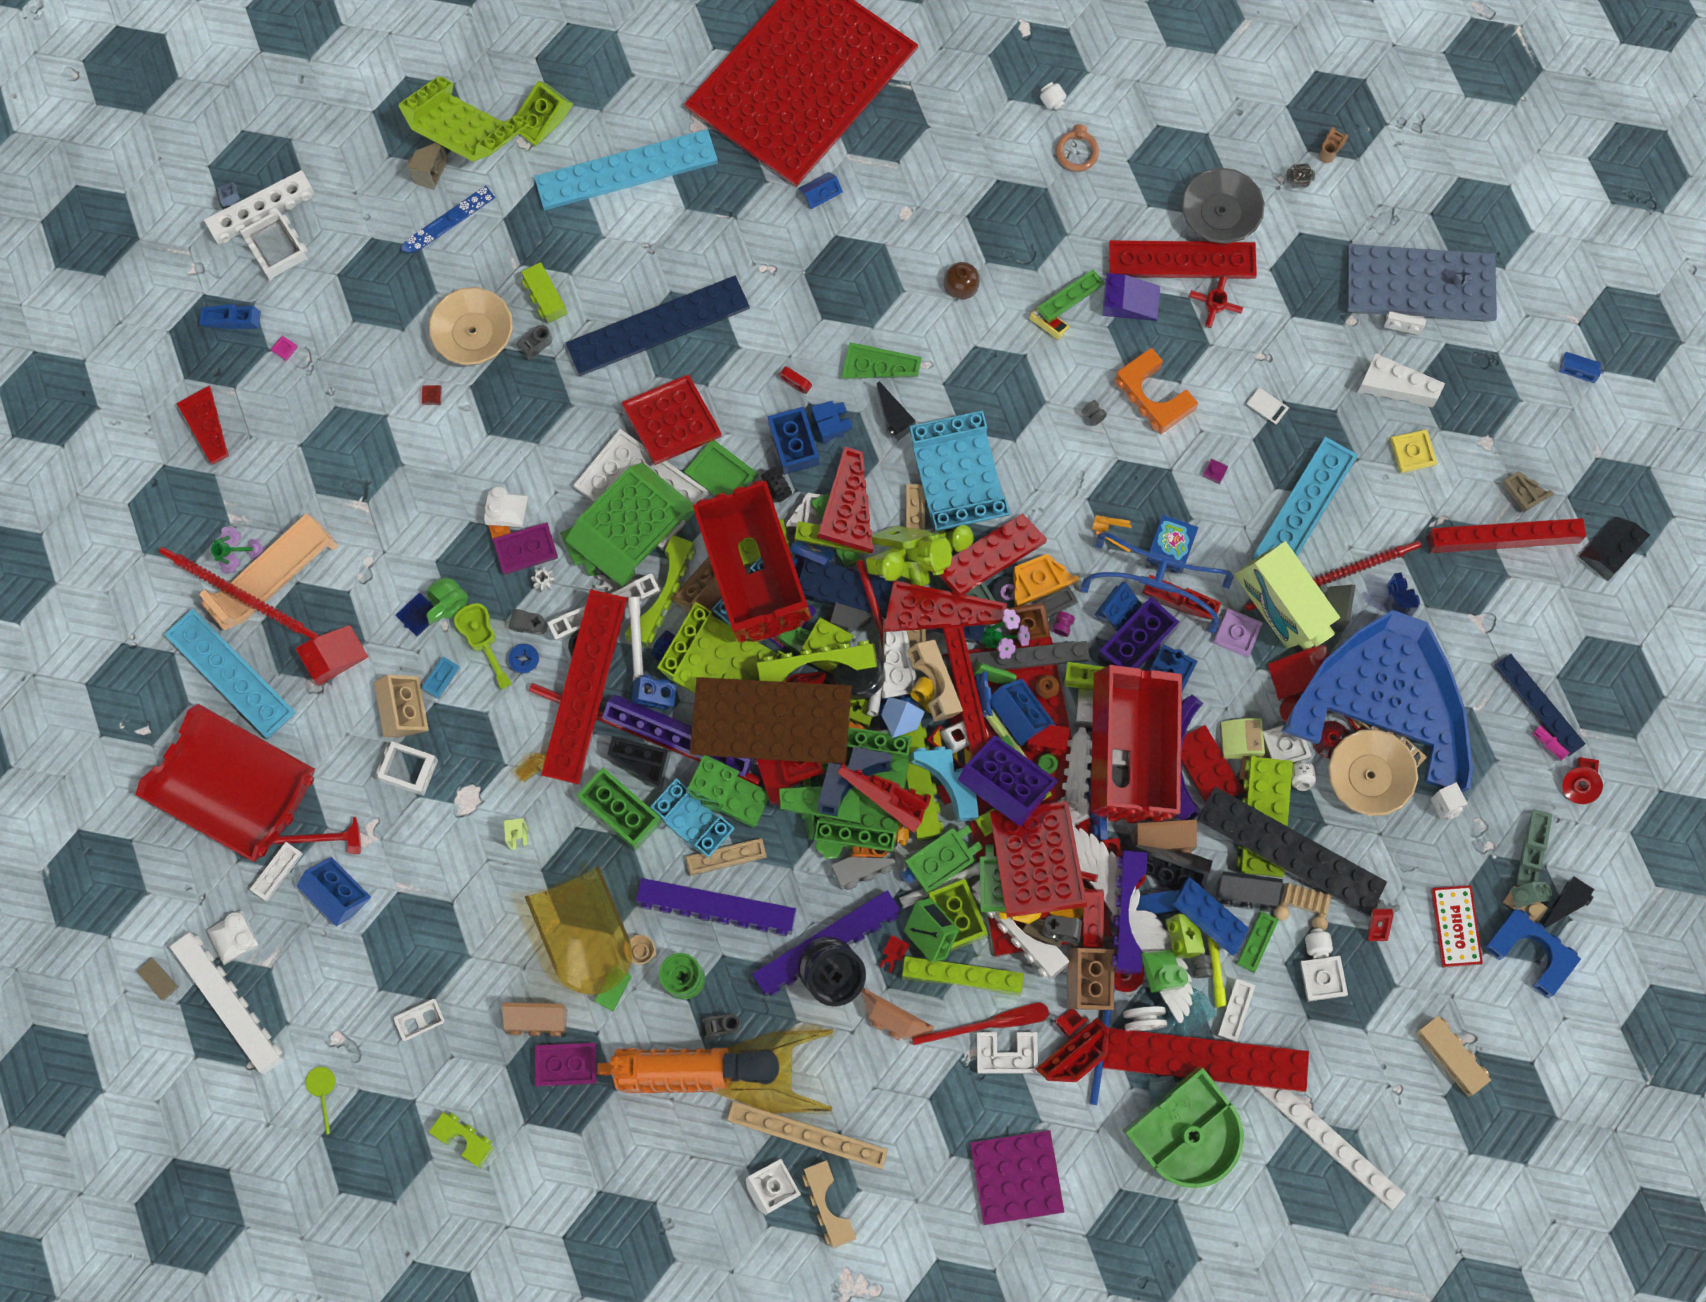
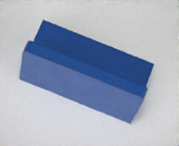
M830 172L798 188L804 194L811 209L843 193L837 176Z
M1565 352L1559 372L1595 384L1602 370L1600 369V362Z

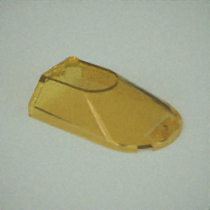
M599 865L586 874L545 892L525 896L553 968L559 979L568 988L581 994L596 995L605 993L621 983L631 966L632 946Z

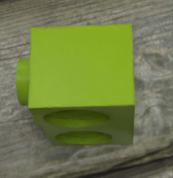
M1068 662L1064 686L1093 690L1094 673L1105 667Z

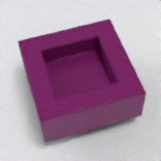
M1211 458L1203 477L1220 484L1228 466Z

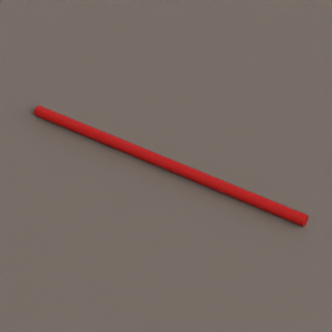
M532 683L529 688V692L560 704L562 694ZM599 710L597 720L697 762L701 761L700 758L602 718L604 712ZM749 772L746 774L745 777L737 775L738 777L757 786H759L762 779L761 777L751 774Z

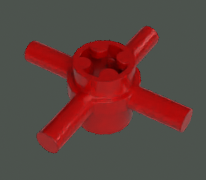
M1220 276L1217 288L1208 295L1193 290L1189 293L1190 298L1205 302V307L1209 312L1205 323L1207 328H1212L1216 314L1224 309L1239 314L1243 311L1242 306L1227 302V294L1224 291L1227 281L1225 276Z

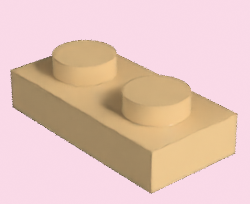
M1510 890L1502 903L1514 910L1516 905ZM1537 902L1517 909L1525 911L1529 915V919L1539 923L1548 907Z

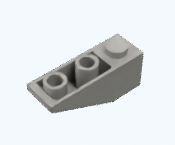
M848 857L833 864L832 870L841 890L845 888L850 890L855 888L858 882L873 880L876 874L891 872L893 870L892 867H895V860L889 858Z

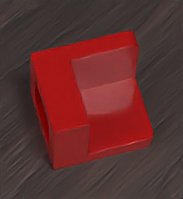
M1070 1009L1055 1021V1024L1069 1038L1087 1022V1019L1085 1017L1082 1018L1075 1009Z

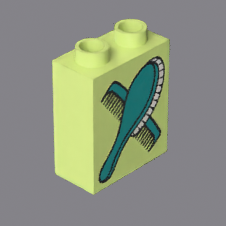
M1286 541L1262 553L1234 573L1236 579L1286 649L1299 644L1304 651L1314 645L1315 647L1319 646L1335 634L1330 625L1337 621L1340 616Z

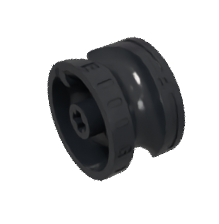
M835 937L816 939L806 946L799 957V978L813 997L820 1003L832 1007L842 1006L853 1001L861 993L866 981L865 965L861 958L843 940Z

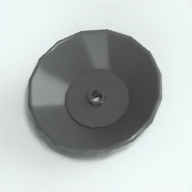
M1219 167L1203 171L1190 180L1183 192L1181 209L1186 223L1197 235L1210 242L1228 244L1244 240L1256 231L1264 217L1265 202L1260 188L1249 176L1235 169Z

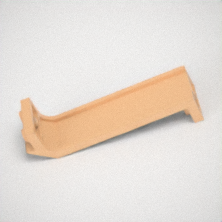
M306 513L230 583L238 586V589L241 588L243 591H246L247 594L250 593L251 597L255 596L256 599H260V602L264 601L266 603L322 550L327 547L334 550L339 545L315 518ZM204 589L199 594L203 599L201 604L223 630L245 622L257 611L252 606L249 607L248 603L240 602L239 598L235 599L234 596H230V593L226 594L225 591L211 593Z

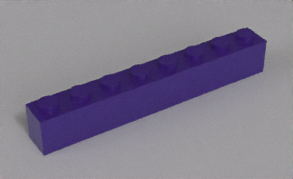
M614 695L608 700L603 719L690 754L691 725L645 706L631 703L630 700L618 695ZM711 757L738 770V775L743 777L751 770L754 759Z
M641 878L636 899L637 904L642 909L652 910L653 907L660 909L659 911L662 913L671 914V911L678 912L679 916L688 918L694 915L698 916V919L702 921L714 919L718 920L717 923L729 925V923L737 924V927L748 929L750 926L755 927L756 931L768 933V930L775 931L776 935L785 937L787 934L792 935L797 913L796 908L645 878Z
M887 890L755 971L752 975L765 997L768 995L772 997L781 991L780 988L785 984L790 986L798 980L799 957L806 946L812 941L822 937H835L843 940L848 945L853 942L858 944L865 939L864 935L869 932L873 934L882 928L881 925L885 922L892 923L898 919L900 909Z

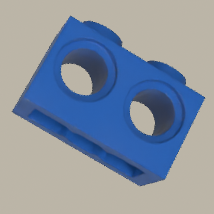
M641 675V677L634 680L631 703L662 710L674 707L676 684H672L666 679L654 680L649 675ZM643 686L647 688V694L643 691ZM661 690L664 691L665 698L661 695Z

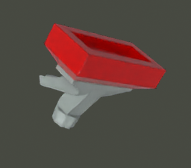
M1378 900L1376 909H1372L1367 933L1368 941H1388L1394 913L1400 910L1398 904L1385 908L1384 900Z

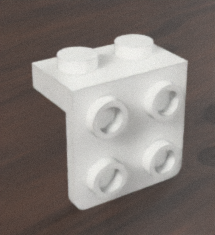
M1389 312V314H1386L1384 328L1421 335L1426 319H1424V316H1410Z

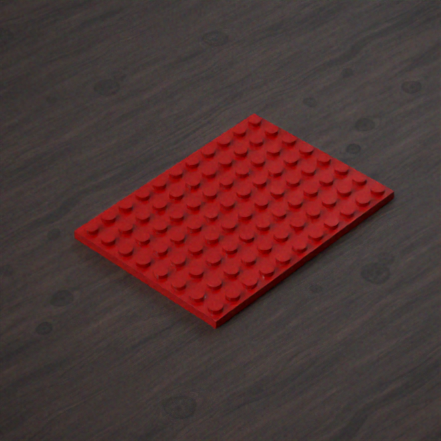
M777 0L684 105L687 110L797 187L918 49V44L855 0Z

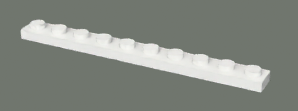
M1254 1087L1390 1210H1393L1406 1194L1290 1091Z

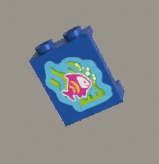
M1162 515L1150 551L1186 564L1199 527ZM1147 558L1146 561L1150 562L1152 566L1159 567L1160 562ZM1170 565L1166 567L1172 573H1182L1184 568L1179 569Z

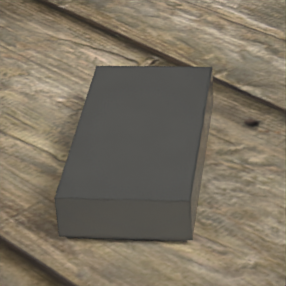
M1067 586L1035 602V604L1044 603L1047 608L1048 618H1050L1059 611H1064L1074 606L1078 601L1070 587Z

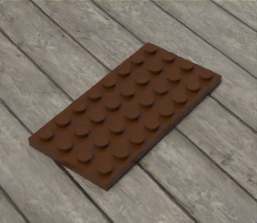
M696 677L690 755L827 764L840 763L846 765L852 686Z

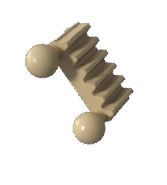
M1285 883L1280 904L1273 912L1274 917L1279 919V921L1286 920L1289 917L1287 906L1318 914L1312 921L1313 929L1321 928L1325 931L1328 927L1326 915L1332 896L1322 892H1315L1313 889L1309 890L1299 885Z

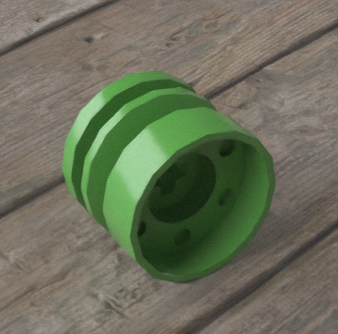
M672 954L660 966V982L664 989L676 999H692L699 995L704 988V970L697 960L689 954ZM683 974L687 976L685 982L681 981Z

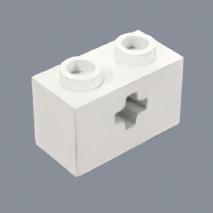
M1457 782L1440 789L1431 798L1441 820L1445 818L1451 820L1459 816V813L1463 812V808L1468 804Z

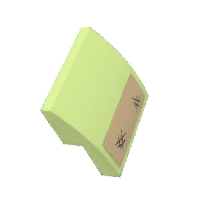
M1262 718L1235 719L1220 723L1223 758L1242 759L1243 756H1264Z

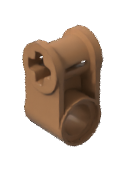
M1332 127L1320 150V160L1324 163H1331L1345 145L1349 135H1344L1338 132L1335 127Z

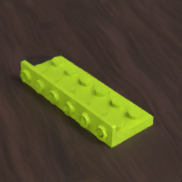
M1251 755L1249 760L1246 759L1245 771H1248L1247 779H1244L1243 790L1246 791V797L1242 798V802L1288 826L1293 761L1255 757V755ZM1238 845V849H1241V857H1237L1236 867L1240 868V874L1284 877V870Z

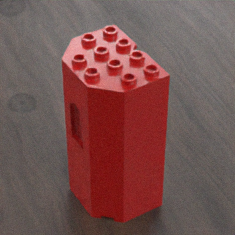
M755 481L751 486L735 488L730 495L719 493L715 495V498L709 500L701 499L692 505L731 627L738 643L746 642V639L759 642L795 630L800 627L802 620L805 622L812 618L766 481ZM745 538H752L758 545L765 569L747 575L739 552V543Z
M1108 665L1094 673L1091 813L1099 817L1108 818V821L1117 822L1122 819L1130 824L1151 820L1152 822H1164V819H1173V816L1180 814L1182 674L1154 670L1142 671L1138 668ZM1113 749L1129 751L1128 784L1124 788L1117 787L1112 780Z

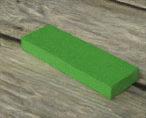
M1260 911L1237 961V966L1252 973L1256 972L1279 919Z

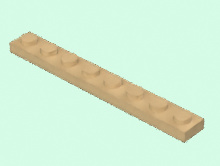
M734 1101L727 1120L730 1123L881 1170L888 1153V1149Z

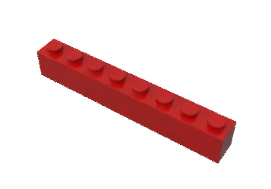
M1584 518L1432 528L1427 538L1431 554L1580 544L1586 537Z

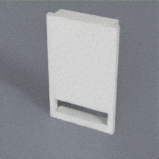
M1260 387L1247 402L1249 407L1276 425L1289 409V407ZM1281 406L1285 407L1277 420L1274 421L1272 418Z

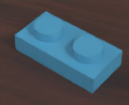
M443 656L422 686V689L439 699L460 669L459 665Z

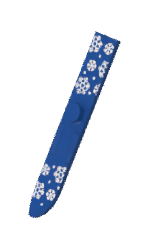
M485 185L407 239L401 247L402 251L413 253L421 250L495 199V196Z

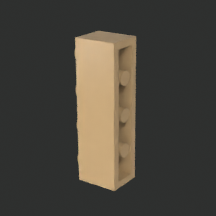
M1437 1016L1418 1030L1416 1034L1463 1092L1470 1097L1491 1081L1489 1072L1483 1066L1480 1067L1475 1061V1055L1470 1050L1465 1049L1462 1045V1039L1457 1034L1451 1032L1448 1022L1444 1018Z

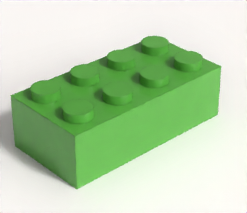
M604 767L576 795L579 802L635 851L662 823L661 817Z

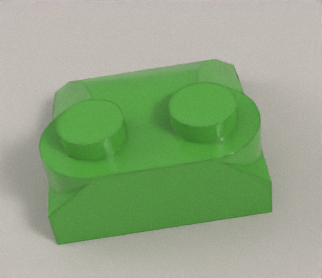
M1172 949L1141 953L1151 993L1185 987L1188 982V974L1184 968L1178 966Z

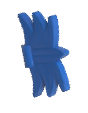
M983 672V674L977 673L976 678L974 677L983 717H987V715L993 716L990 706V700L992 699L991 688L988 687L987 681L988 672Z

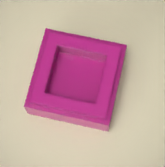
M281 336L271 348V351L287 362L298 347L284 336Z

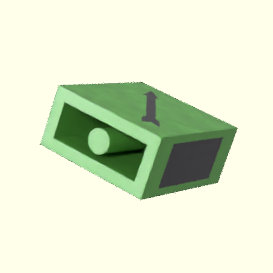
M929 898L919 900L914 904L904 932L930 962L933 963L947 959L960 929L933 899Z

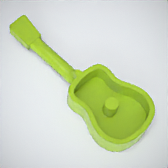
M479 603L465 606L454 617V623L458 632L468 639L473 650H484L497 675L496 678L501 690L511 686L512 682L506 673L503 672L490 647L495 643L496 635L491 628V618L486 607Z

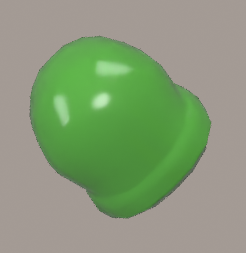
M440 578L426 589L427 597L434 605L426 615L429 621L428 624L431 625L443 617L450 619L466 606L468 595L452 578Z

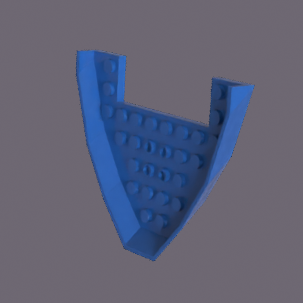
M1395 610L1388 612L1358 630L1323 661L1281 732L1318 744L1321 740L1327 710L1431 746L1424 782L1442 789L1457 782L1462 793L1470 789L1473 764L1467 713L1450 664L1428 622Z

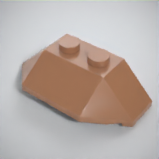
M862 989L861 992L869 1021L872 1022L871 1026L879 1031L885 1029L890 1032V1037L898 1041L900 1038L908 1040L932 1033L934 1026L869 990Z

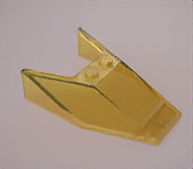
M833 1029L772 1032L725 1047L729 1053L736 1055L741 1052L771 1050L779 1061L778 1076L774 1082L766 1085L745 1082L741 1079L738 1082L728 1081L727 1089H720V1092L713 1093L773 1114H832L831 1106L795 1094L792 1091V1051L797 1045L821 1037H834Z

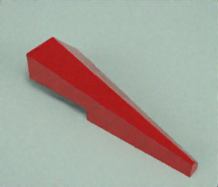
M845 764L840 766L837 771L838 774L913 833L922 823L925 810L929 806L931 799L929 794L922 796L917 794L915 789L905 790L893 781L876 775L871 777L863 775L862 770L852 771L846 768Z

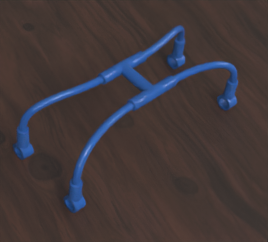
M1108 532L1098 534L1095 544L1097 548L1102 549L1105 537H1108L1126 548L1146 556L1148 559L1160 562L1155 579L1128 573L1100 572L1084 578L1080 591L1088 593L1091 580L1098 577H1121L1137 580L1139 583L1171 593H1178L1202 606L1213 617L1208 632L1216 633L1220 621L1211 607L1190 593L1175 588L1174 585L1164 583L1162 580L1167 565L1179 569L1185 568L1194 571L1225 574L1222 587L1229 589L1234 578L1230 571L1188 565L1161 554L1141 550Z

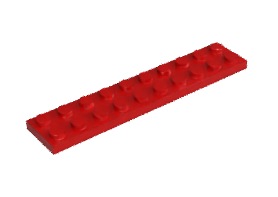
M592 589L589 591L541 776L580 785L627 606V597Z
M1108 1028V1053L1103 1062V1069L1185 1078L1199 1066L1207 1072L1214 1082L1305 1093L1307 1090L1309 1051Z

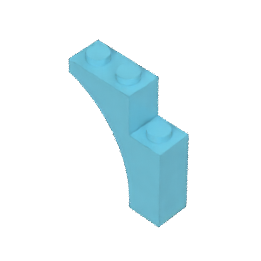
M943 746L935 747L934 750L929 751L926 748H917L910 754V763L931 772L945 787L953 805L955 822L974 821L979 817L976 794L958 781L963 768L956 769L954 772L952 749H946Z

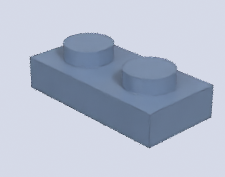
M234 181L217 188L223 207L226 205L232 206L240 200L238 188Z

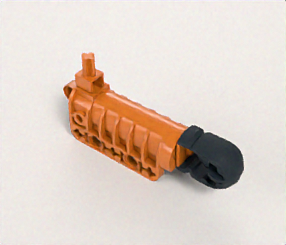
M617 1048L614 1056H611L610 1063L597 1064V1074L615 1075L613 1078L615 1088L623 1093L720 1092V1089L728 1088V1081L738 1082L740 1079L745 1082L770 1084L778 1076L780 1066L775 1053L767 1049L741 1052L736 1055L729 1053L727 1048H697V1050H688L687 1048H682V1050H673L671 1048L666 1050Z

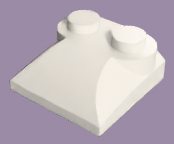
M502 487L492 488L488 492L485 506V525L523 527L528 496L509 493Z
M242 911L229 914L226 919L206 930L223 965L260 946Z
M781 1159L746 1178V1186L757 1208L765 1215L801 1195Z

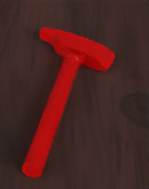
M356 816L353 817V824L345 832L278 836L274 840V844L342 840L348 842L347 853L361 854L360 828Z

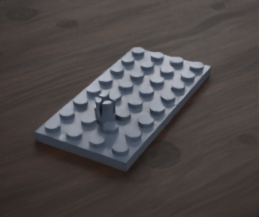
M1349 244L1347 248V311L1378 314L1395 312L1410 316L1496 321L1495 254Z

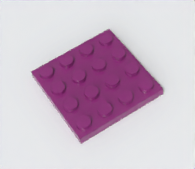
M1051 1130L970 1143L983 1225L1065 1212Z

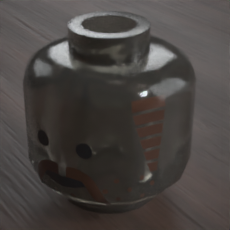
M1293 164L1287 170V183H1290L1293 188L1308 187L1311 181H1314L1315 172L1311 170L1309 164Z

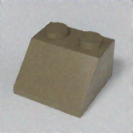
M433 143L416 150L413 156L409 158L407 166L414 184L432 190L435 189L448 161L444 146Z

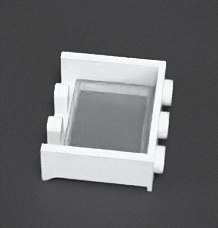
M279 210L240 230L244 240L270 281L275 276L300 262L308 260L305 254L308 252L303 242L299 244L297 232L294 228H289L290 221L285 214L281 215Z

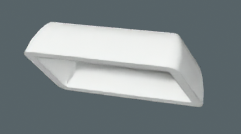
M963 721L940 732L948 749H952V754L965 747H969ZM956 729H960L964 735V739L956 742L951 735V732Z
M435 999L394 1017L403 1041L429 1031L445 1021ZM429 1010H434L437 1020L431 1024H426L423 1014ZM415 1018L419 1028L408 1033L405 1022Z

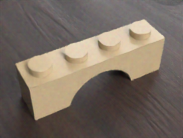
M930 640L917 643L908 649L907 653L913 668L924 672L933 684L934 695L928 706L934 721L949 719L962 712L963 709L936 641Z
M827 1160L804 1169L805 1174L802 1175L805 1186H810L813 1194L809 1196L813 1207L817 1205L820 1211L816 1215L820 1226L825 1225L827 1233L824 1236L828 1246L832 1245L833 1248H837L857 1240L850 1220L834 1216L826 1206L825 1195L829 1186L834 1182Z

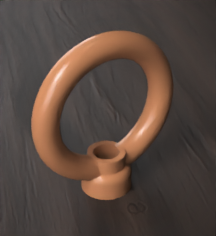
M1077 124L1073 126V131L1064 134L1059 139L1056 146V155L1059 162L1065 168L1077 172L1085 171L1096 163L1099 156V147L1095 138L1087 133V126ZM1072 138L1086 140L1092 148L1090 159L1083 164L1069 162L1063 153L1065 143Z

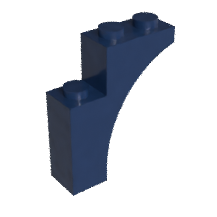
M853 747L849 766H846V768L852 771L862 770V774L866 776L888 772L892 766V754L884 751H872L864 747ZM840 763L828 764L818 801V813L838 817L839 809L845 796L854 787L837 773L842 765Z

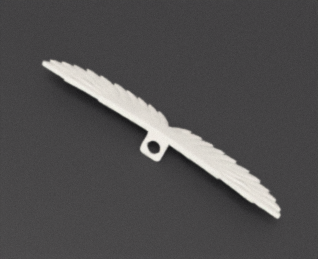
M1073 826L1081 871L1098 875L1097 882H1088L1094 889L1104 890V903L1112 912L1110 919L1114 924V916L1118 912V907H1115V896L1119 893V888H1116V877L1120 874V868H1117L1116 855L1112 851L1109 854L1103 842L1099 843L1093 834L1088 836L1082 828L1078 831ZM1135 886L1129 904V923L1137 944L1143 952L1172 949L1170 937H1168L1169 932L1162 928L1163 924L1159 920L1155 919L1157 916L1148 911L1136 910L1139 904L1140 892L1138 889L1136 890ZM1176 958L1178 966L1186 971L1188 969L1186 963L1181 958ZM1189 974L1188 982L1184 988L1159 992L1178 1023L1183 1022V1014L1186 1017L1189 1015V1006L1192 1005L1190 995L1193 994V991L1189 984L1192 982Z

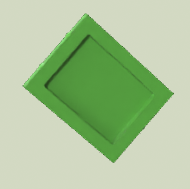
M715 440L709 442L684 471L686 475L714 496L719 493L730 495L737 487H747L748 482H753L759 475V473Z

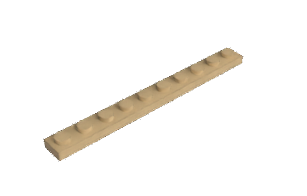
M906 484V527L925 530V495L922 484ZM906 578V583L911 584V580ZM926 629L907 630L910 648L917 643L926 642Z

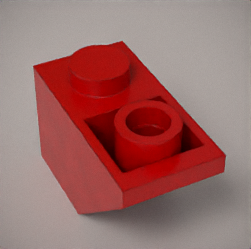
M1050 725L1028 740L1027 749H1031L1034 753L1050 752V755L1058 757L1066 755L1070 728Z

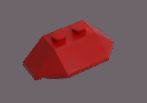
M1095 1018L1035 1068L1036 1071L1047 1081L1078 1082L1107 1057L1108 1027L1098 1018Z

